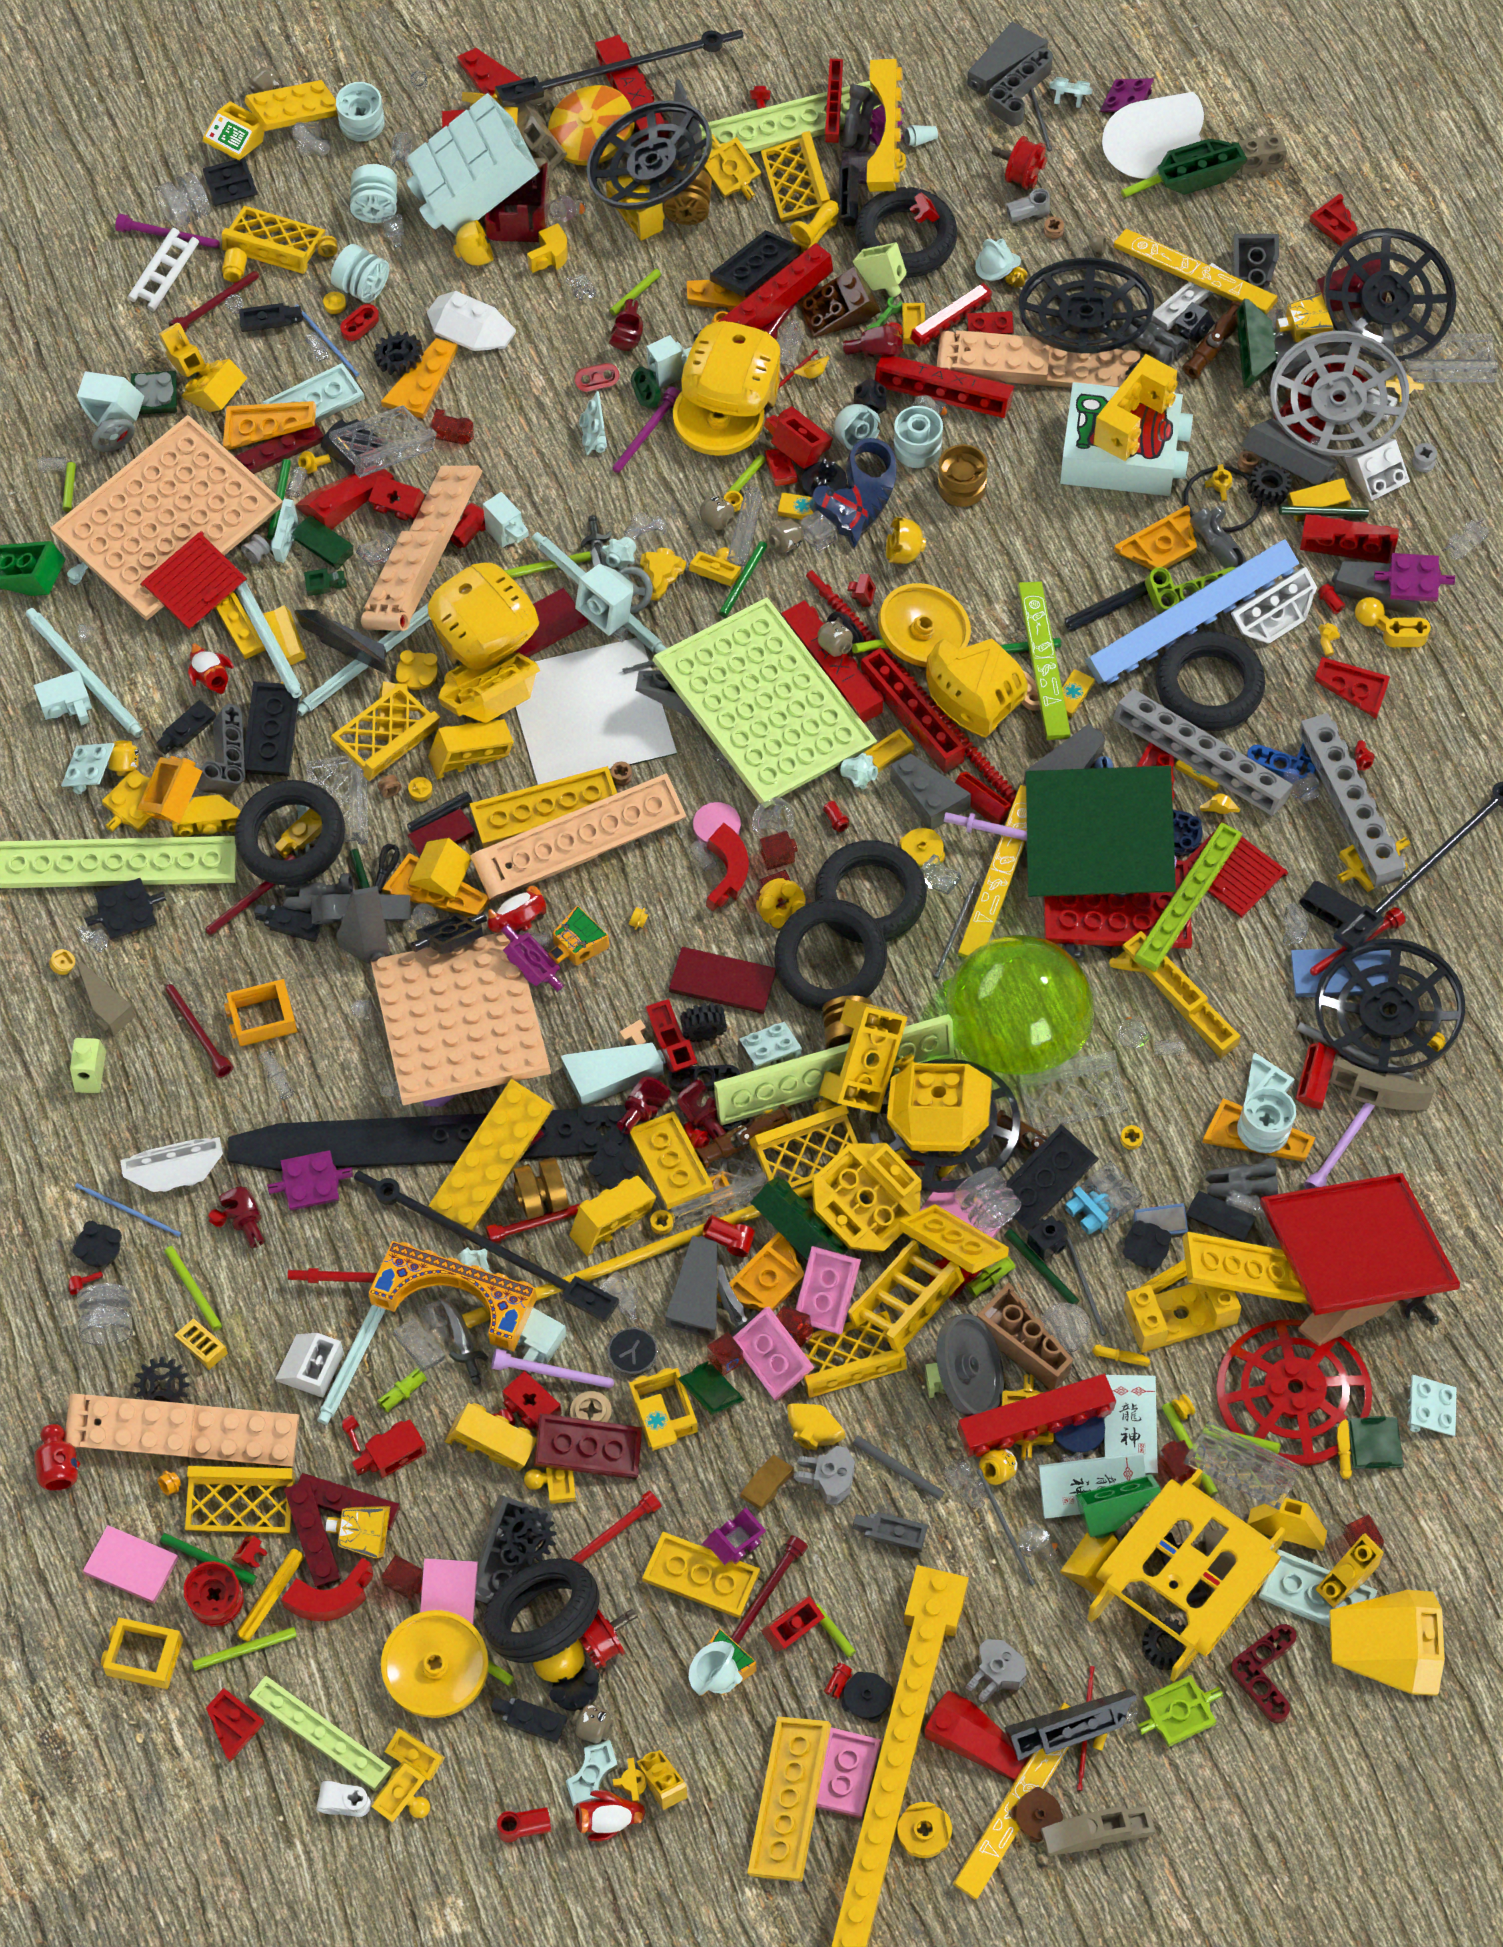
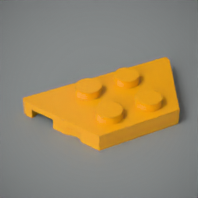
M1186 505L1114 545V552L1150 570L1157 567L1167 569L1196 553L1197 544L1193 534L1194 528L1190 524V507Z
M778 1232L729 1284L743 1307L757 1311L770 1307L774 1311L803 1281L805 1274L798 1263L796 1253L793 1247H791L790 1242ZM718 1293V1294H717V1299H718L720 1302H722V1301H721V1297H720V1293Z

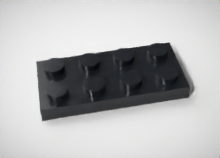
M765 230L711 272L710 281L736 294L747 297L801 254V246Z
M253 681L244 747L245 773L290 776L300 697L294 698L287 691L284 684Z
M1060 1124L992 1198L1030 1232L1033 1225L1040 1219H1043L1099 1158Z

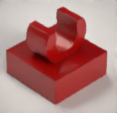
M921 192L914 197L917 204L913 205L910 211L913 214L920 212L914 217L918 223L924 222L926 218L931 222L940 218L932 201Z
M860 574L858 582H849L847 591L852 592L851 598L858 599L862 607H871L876 586L869 574Z
M249 1536L244 1538L232 1560L239 1565L248 1564L252 1568H258L260 1564L254 1560V1555L258 1553L263 1557L268 1553L265 1549L259 1547L262 1543L260 1539L255 1536Z

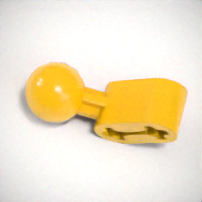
M1366 597L1356 605L1355 616L1358 622L1366 627L1376 626L1384 632L1383 641L1387 646L1394 648L1422 647L1427 642L1431 626L1426 619H1389L1384 615L1385 610L1381 601L1374 597Z

